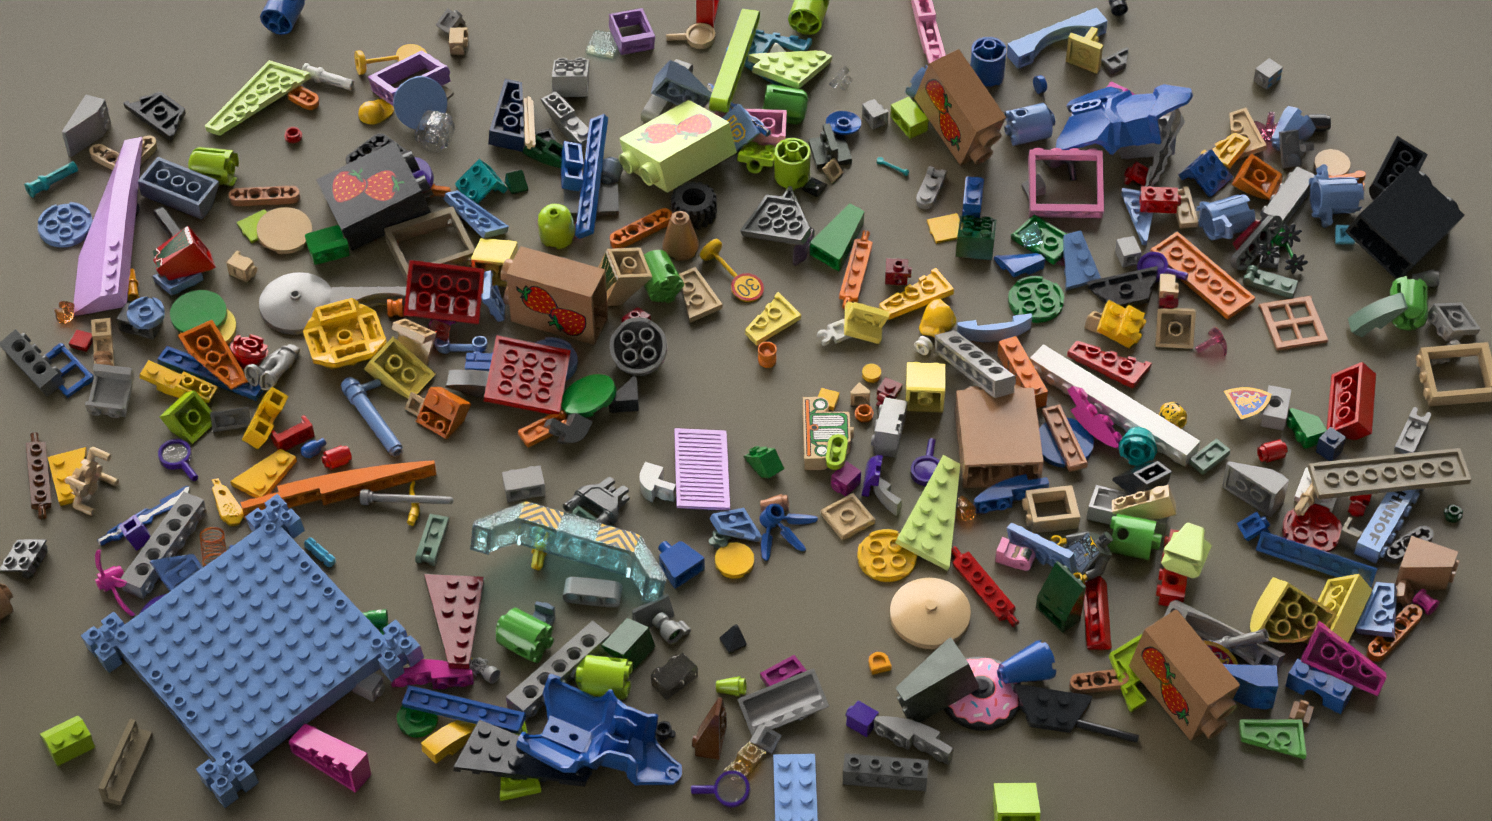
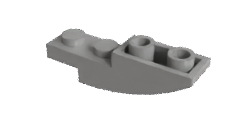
M556 91L541 98V102L550 117L569 141L581 144L582 147L587 145L589 128L576 116L575 110Z
M876 716L874 719V731L879 736L890 739L898 747L909 750L914 745L918 750L927 752L935 760L944 762L947 765L952 760L953 748L940 741L939 731L922 723L899 717Z

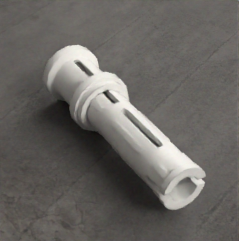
M305 63L302 67V71L309 72L311 79L316 83L325 82L352 91L354 87V80L328 73L321 67L315 68L308 63Z

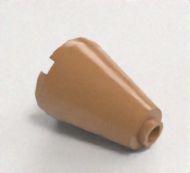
M677 211L671 215L662 243L663 251H666L669 257H674L677 261L693 258L699 249V241L689 215L683 211Z

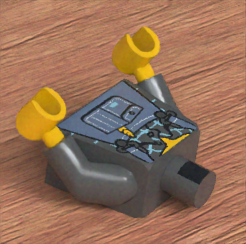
M1085 531L1066 535L1063 539L1059 535L1051 537V541H1060L1057 545L1061 547L1066 544L1065 549H1069L1074 553L1078 572L1073 575L1077 579H1081L1084 584L1086 580L1090 581L1104 573L1112 555L1107 545L1113 541V538L1108 532L1099 535Z

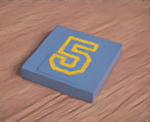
M738 104L722 117V119L730 123L737 152L760 134L741 104Z

